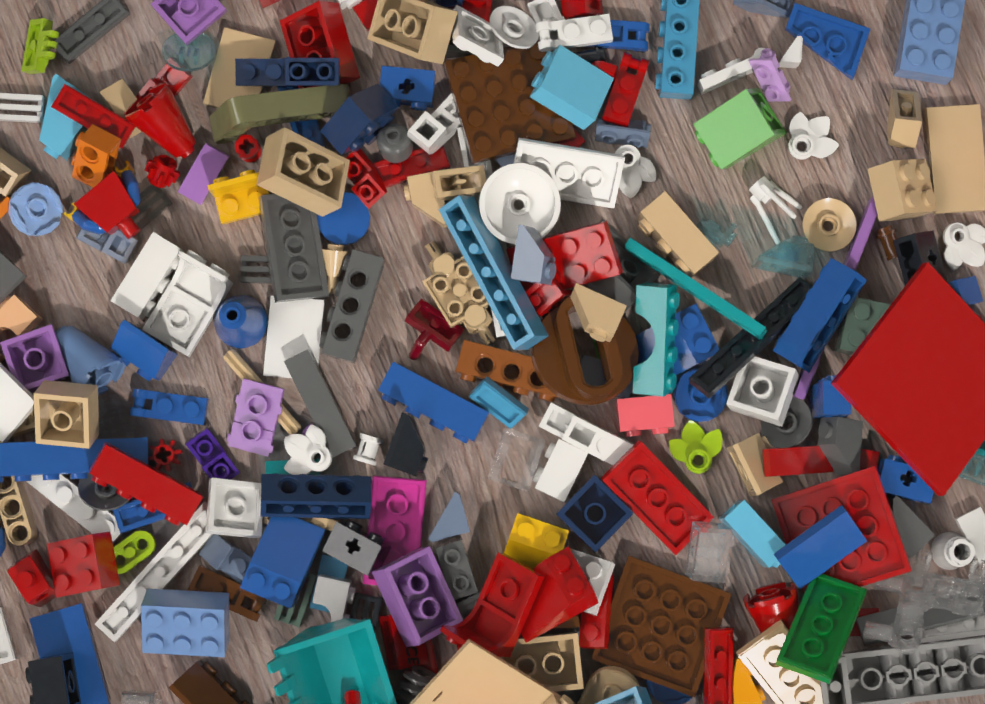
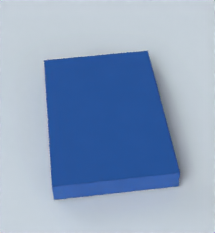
M841 505L775 552L774 556L798 588L801 589L863 545L867 540Z

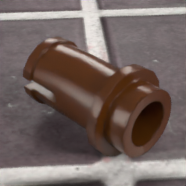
M892 225L877 230L878 236H876L881 241L887 261L897 258L893 240L897 239L895 235L897 230H893Z

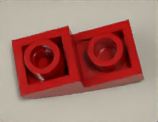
M359 149L346 157V159L350 160L347 177L354 184L351 190L369 209L387 193V189L371 161Z

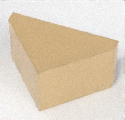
M484 165L432 172L436 198L447 201L453 200L458 195L471 197L479 195L487 181Z

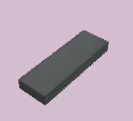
M102 0L61 33L58 38L53 40L57 42L56 50L68 64H71L129 16L130 13L119 0Z

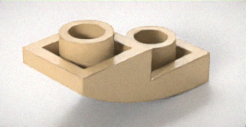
M123 79L99 91L107 108L126 119L125 111L137 100ZM135 128L130 138L139 134L141 131L138 128Z

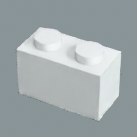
M558 439L556 444L551 442L544 455L549 460L545 468L539 466L532 480L537 483L535 489L565 502L588 453Z

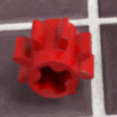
M168 155L154 156L153 160L149 159L144 169L146 172H149L147 175L148 181L158 188L170 187L172 183H176L180 172L176 170L178 166L176 161Z
M161 438L159 446H150L154 452L153 456H150L148 460H155L157 462L156 469L160 470L165 465L167 472H171V465H181L177 458L179 454L183 453V450H176L174 448L176 441L172 440L169 445H166V441ZM164 449L171 452V456L167 457L168 462L160 459Z

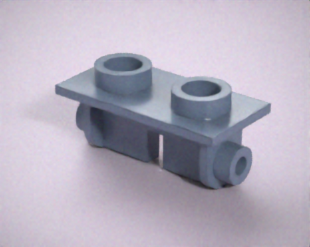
M598 117L595 141L606 144H629L636 148L648 147L651 124H646V121L630 119L628 127H621L603 121L602 117Z

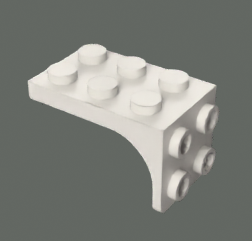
M188 250L187 253L179 251L177 254L180 258L177 270L142 330L190 357L215 316L217 309L233 286V283L228 279L230 274L213 263L210 267L206 266V260L193 251Z

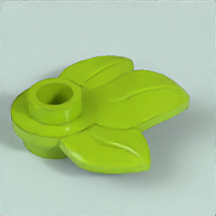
M690 420L682 430L681 439L669 441V449L676 460L685 462L689 471L701 474L711 467L712 457L721 451L722 434L720 429H715L705 434L697 423ZM696 455H700L703 458V463L699 466L693 462V458Z

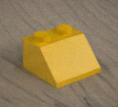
M517 513L504 553L533 569L544 559L563 550L569 530Z

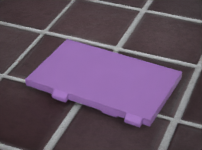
M243 378L240 394H237L235 400L237 408L231 434L228 433L227 436L228 446L269 457L274 448L272 443L278 416L281 415L283 408L281 403L285 389Z

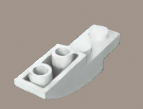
M553 402L550 403L539 427L562 438V440L611 465H614L634 445Z

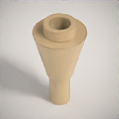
M328 244L327 249H322L330 294H335L338 277H340L345 257L349 252L343 250L344 245Z

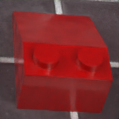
M569 546L544 559L533 568L534 571L545 577L523 626L521 635L527 643L599 603L592 586Z

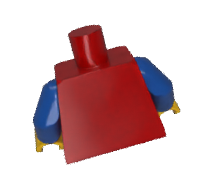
M125 161L127 165L123 170L116 166V172H111L77 202L71 203L74 206L72 213L68 214L65 211L63 214L75 222L81 229L100 235L107 232L112 235L120 229L127 239L134 237L140 231V228L132 218L140 212L138 205L141 199L139 184L134 175L135 170L129 161Z

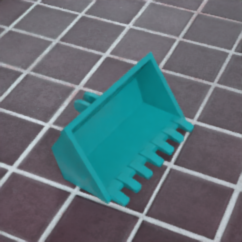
M345 618L307 628L284 645L273 650L275 658L267 663L270 674L280 670L282 680L274 686L276 696H282L287 693L290 701L288 704H345L344 694L349 690H358L360 692L361 704H397L370 619L357 620Z

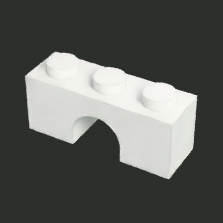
M320 574L317 578L312 603L325 606L331 614V622L345 618L350 619V615L346 614L348 603H353L356 588L351 587L353 580Z

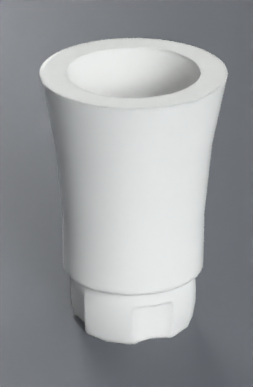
M945 532L938 535L932 542L931 556L939 567L946 570H954L966 566L972 561L975 556V548L967 538L954 532ZM955 547L959 550L957 556L954 555Z

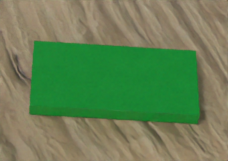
M824 574L809 582L777 657L776 665L830 684L866 596L867 589Z

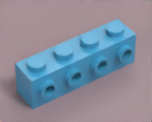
M661 0L660 11H665V19L659 23V37H663V47H658L657 63H661V73H656L655 89L660 90L659 98L691 100L693 96L700 0Z

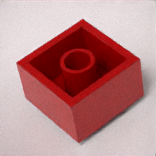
M111 532L90 534L47 543L56 598L120 585Z

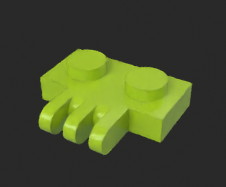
M46 18L30 20L21 72L28 74L45 73L48 61L55 59L56 53L52 52L51 49L57 48V42L52 41V39L58 38L59 32L52 30V20Z

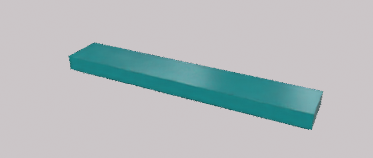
M629 238L625 244L628 253L759 340L764 337L767 332L765 326L632 238Z

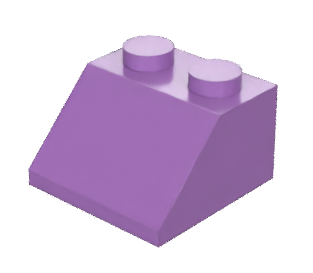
M52 324L0 342L10 373L30 393H34L44 380L60 382L70 376Z

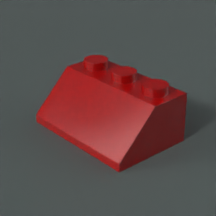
M319 0L279 20L290 58H340V84H348L360 78L339 3ZM298 86L299 89L311 88V87H320V86Z

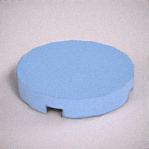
M32 182L20 186L12 194L8 213L12 223L20 232L28 236H41L52 232L59 225L61 213H63V205L59 195L53 188Z

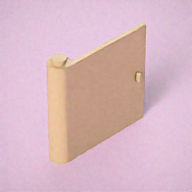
M468 639L410 704H574V702L568 696L557 694Z

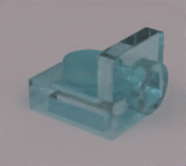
M702 218L696 226L718 250L723 244L728 247L738 235L734 232L738 226L734 222L725 234L720 232L721 227L711 219L706 221Z

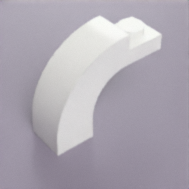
M452 93L431 115L425 111L408 130L407 136L428 154H433L457 132V128L461 125Z

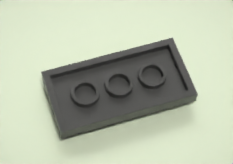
M261 195L259 197L275 303L329 296L317 214L279 195Z

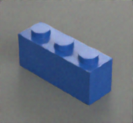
M837 375L826 376V378H822V380H818V383L810 386V410L813 419L844 417L851 414V404L831 384Z

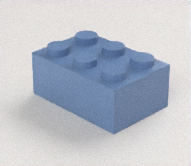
M965 0L905 1L894 70L895 77L947 85L953 79Z
M147 588L141 604L142 653L225 657L230 641L229 593Z

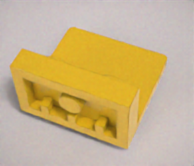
M247 170L239 173L240 177L229 179L228 176L220 177L213 180L214 184L207 185L209 192L215 197L222 225L261 215L259 197L261 195H269L270 193L268 190L257 185L259 172Z

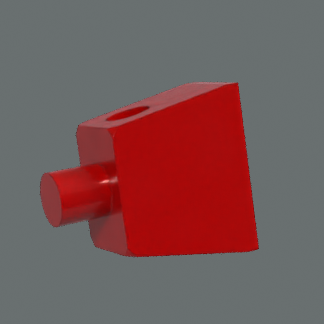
M37 549L12 564L7 570L28 604L42 607L56 598L52 573Z

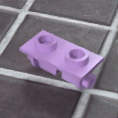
M766 48L761 51L759 59H749V63L768 102L792 100L789 95L790 83L787 82L782 69H778L780 65L775 51Z

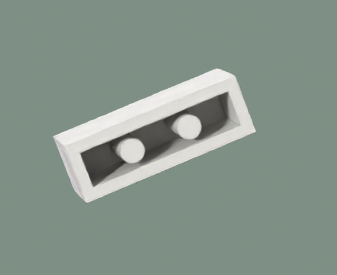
M153 232L115 292L111 302L141 320L145 316L149 317L156 307L154 301L159 293L163 294L171 282L169 280L173 270H177L180 260L177 254L179 251H184Z

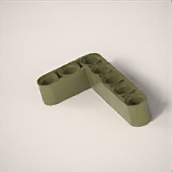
M348 84L320 86L230 98L209 116L215 144L233 142L252 127L331 118L346 99L351 96Z

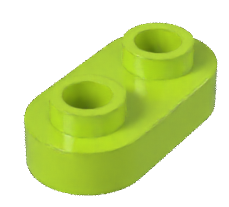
M136 531L113 547L118 574L128 572L153 554L156 549V539L152 533ZM141 539H145L147 541V547L145 549H141L139 547V541ZM119 555H123L125 557V563L123 565H119L117 563V557Z

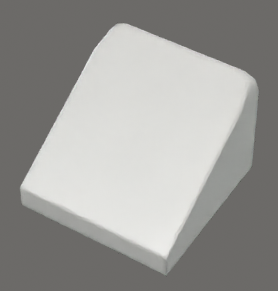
M797 36L780 60L779 67L797 68L802 59V36Z

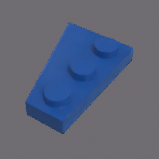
M794 3L785 31L795 38L802 36L805 46L853 80L870 28Z

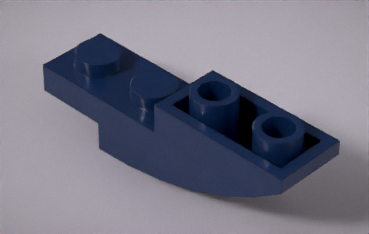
M340 58L235 59L236 86H339Z

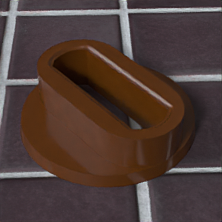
M568 297L541 321L549 336L531 347L535 371L545 387L565 401L580 405L604 403L622 393L633 379V368L638 365L639 356L636 336L630 324L622 316L610 342L595 340L606 384L602 386L588 385L584 380L569 314L576 312L571 297Z

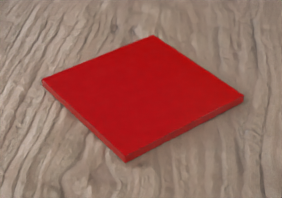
M926 262L922 263L831 384L938 496H944L985 440V323L931 264Z

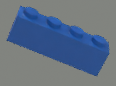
M830 258L829 262L821 269L820 276L813 287L808 290L802 305L793 314L787 329L778 338L773 351L809 373L867 280L853 269Z
M395 362L390 366L378 389L383 394L381 399L394 406L397 402L407 406L405 412L416 418H420L421 414L431 419L429 422L431 426L441 431L445 427L454 431L452 437L467 444L468 440L475 442L489 415V412Z

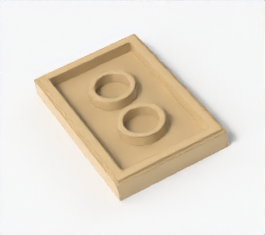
M224 27L203 104L218 109L230 98L263 93L264 86H236L235 59H272L276 41Z

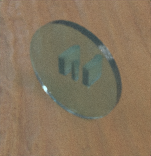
M203 33L188 46L177 34H173L162 46V56L166 64L179 71L191 72L203 69L214 60L216 55L213 40Z

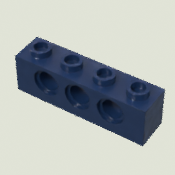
M262 474L260 517L370 519L371 476Z

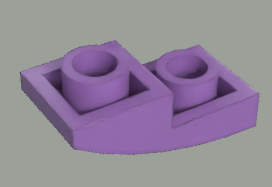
M206 142L178 192L202 205L209 193L207 185L214 184L213 180L218 178L229 155Z

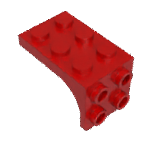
M498 552L471 613L456 625H442L440 632L447 635L446 640L455 645H464L470 639L498 657H511L545 576L507 554Z

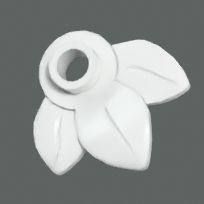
M801 112L793 117L789 125L792 138L788 143V150L794 158L799 160L807 159L810 156L825 158L838 148L839 144L827 137L830 128L829 117H816L808 121ZM797 143H804L806 150H798Z
M626 144L620 146L614 154L625 155L630 153L632 155L631 162L624 163L619 188L627 197L633 198L638 193L642 181H656V170L651 160L641 157L636 147Z
M962 223L949 224L942 235L946 245L943 256L948 267L955 271L962 262L970 266H982L985 261V251L982 246L985 243V228L978 224H969L967 226ZM957 231L960 233L958 241L954 237Z
M310 425L305 436L291 434L285 437V449L291 456L284 467L288 473L292 475H307L311 471L322 472L330 466L332 454L326 447V435L319 427ZM317 453H320L321 460L318 463H316L314 461V456Z

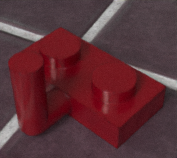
M421 298L405 319L406 323L421 333L409 352V358L417 360L429 340H432L449 352L465 329L458 324L450 328L442 313Z

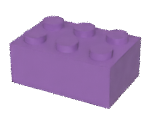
M430 546L416 549L372 571L405 647L418 646L441 634L440 629L442 625L453 626L463 621Z

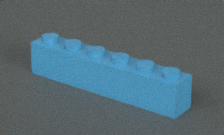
M458 195L441 207L439 211L513 350H528L549 335L520 281L511 279L512 266L497 238L485 226L475 197Z

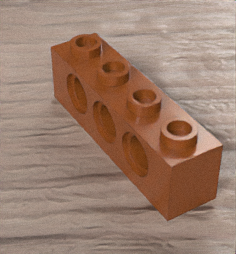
M467 340L463 341L456 368V373L461 374L460 379L476 383V379L483 380L487 376L500 387L503 385L513 387L512 392L528 396L529 392L539 394L538 399L553 403L555 398L561 399L546 388L544 384L535 386L531 383L530 376L536 372L532 357ZM480 360H491L493 362V369L488 373L481 372L478 369ZM514 365L519 369L520 374L516 379L510 380L505 377L504 369L507 366Z

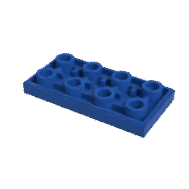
M84 603L29 618L40 658L73 652L81 704H111Z

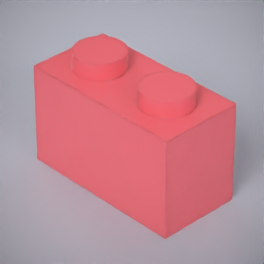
M671 394L664 397L645 396L616 400L619 433L625 432V437L642 436L641 431L652 430V435L669 433L668 428L675 427Z

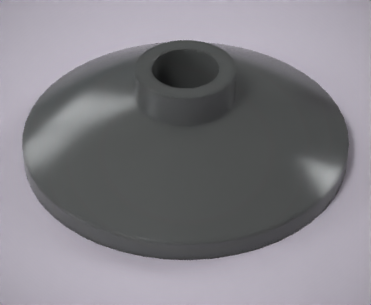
M792 397L783 426L761 421L762 435L775 448H791L799 445L805 440L811 430L813 422L811 410L805 402ZM790 423H793L792 427L790 429H787L788 425Z
M87 473V479L79 480V496L87 506L93 509L110 511L120 508L129 501L116 493L117 488L107 484L106 487H103L92 481L93 475Z

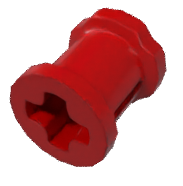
M242 135L235 142V151L244 162L253 163L260 158L262 154L261 145L251 135ZM250 143L253 148L250 149V154H246L242 149H246L247 144Z

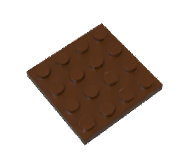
M540 40L527 49H518L512 46L503 48L504 60L498 67L490 62H483L475 54L444 61L445 72L472 164L514 155L518 138L555 144L575 140L576 135L570 121L530 98L534 89L531 83L536 74L542 71L544 66L541 65V62L548 52L539 51L538 42Z
M628 556L611 602L608 649H594L591 659L609 666L621 667L633 675L695 697L704 673L705 628L720 627L731 593Z

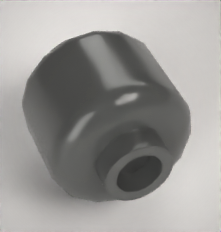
M388 124L377 135L379 152L385 160L391 163L403 162L412 154L413 141L407 136L408 129L402 124Z

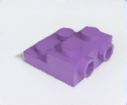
M154 0L151 3L153 9L187 46L227 12L219 0Z

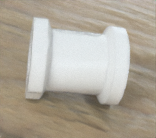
M360 433L361 442L357 455H354L353 459L376 466L375 457L379 444H382L383 440Z

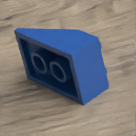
M697 304L676 313V319L679 323L678 333L675 336V346L678 350L677 360L674 363V373L676 375L710 359L720 350ZM652 327L635 335L638 343V365L645 362L653 352L655 335Z
M271 517L249 563L240 588L290 609L294 607L326 529L297 517Z

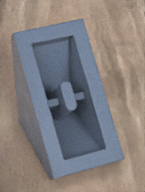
M454 492L428 538L432 542L471 532L461 495L457 492Z

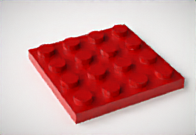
M876 465L771 499L786 545L841 505L866 538L867 542L822 574L862 587L912 571ZM808 584L801 588L803 594H805Z

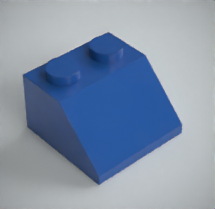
M126 320L121 322L110 348L121 358V363L123 361L126 366L132 363L139 369L136 373L149 382L152 378L160 381L178 355Z

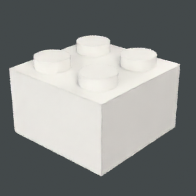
M754 357L736 374L726 404L733 412L782 427L800 376L795 368Z

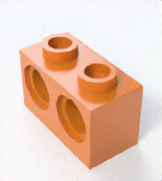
M93 124L86 132L82 131L75 142L77 152L71 162V165L74 166L72 177L92 188L95 187L115 170L121 139Z

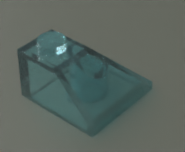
M792 236L791 239L787 238L760 254L752 262L751 268L804 279L813 269L814 244L808 243V239L805 237Z

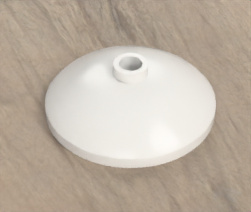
M526 163L509 164L495 171L485 182L479 198L480 215L487 229L498 239L515 245L518 225L535 228L541 238H543L556 224L561 206L559 191L553 179L542 169ZM515 200H521L523 202V208L521 210H517L514 208L513 204Z

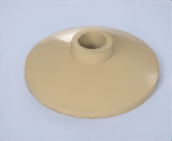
M834 198L821 199L813 203L805 212L802 221L803 233L813 247L826 252L838 251L847 246L853 239L856 232V218L851 208L844 202ZM824 222H829L832 225L831 231H826L823 228Z

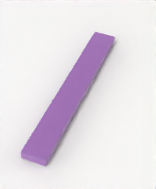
M874 196L867 202L843 265L854 271L877 217ZM822 353L809 373L801 369L793 397L800 400L805 399Z

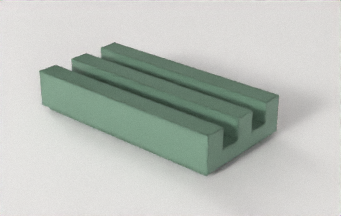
M312 573L307 575V578L310 580L297 619H292L295 606L291 609L288 608L286 616H283L284 606L278 604L274 616L275 620L300 628L317 575Z

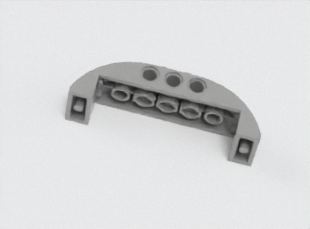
M985 636L919 644L910 643L844 652L841 655L831 683L827 684L820 681L822 703L904 704L985 694Z

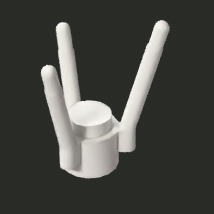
M763 176L749 189L753 194L750 200L756 206L775 244L779 245L780 240L761 201L767 204L773 200L793 219L796 218V214L777 194L797 209H802V205L781 190L772 180L769 181Z

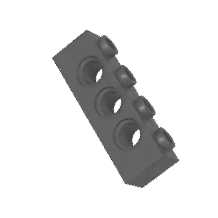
M354 249L351 256L346 255L342 270L346 271L344 280L338 281L335 290V296H338L335 307H330L327 321L331 322L328 333L323 332L319 347L323 348L322 353L324 355L355 364L385 265L384 258ZM356 274L366 276V282L361 287L352 285V278ZM350 299L358 301V309L353 313H348L344 310V304ZM341 325H348L351 329L350 335L345 339L338 338L336 335V331Z

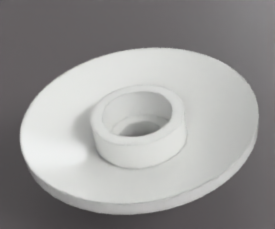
M500 6L491 13L489 19L491 29L507 45L518 49H527L538 41L539 33H536L535 22L522 10L511 6Z

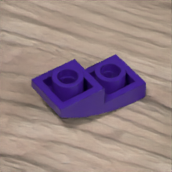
M208 427L185 442V445L202 465V469L210 479L231 480L240 473Z

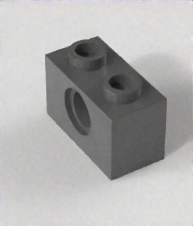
M459 540L435 548L446 583L454 600L478 593V587L463 541Z

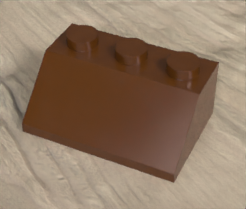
M201 660L197 661L169 687L184 704H250L247 700L242 702L235 695L237 690L227 680L222 682L216 676L218 671L208 661L205 663Z

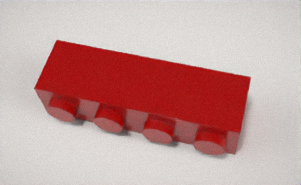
M107 442L103 444L89 469V474L93 475L91 480L103 487H106L107 484L117 488L116 493L128 500L134 497L142 501L141 507L152 513H155L156 509L166 514L164 519L177 526L180 523L185 525L189 523L203 498L202 493Z

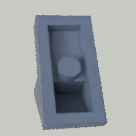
M213 534L199 553L212 567L223 571L240 584L252 559L250 555L218 534Z

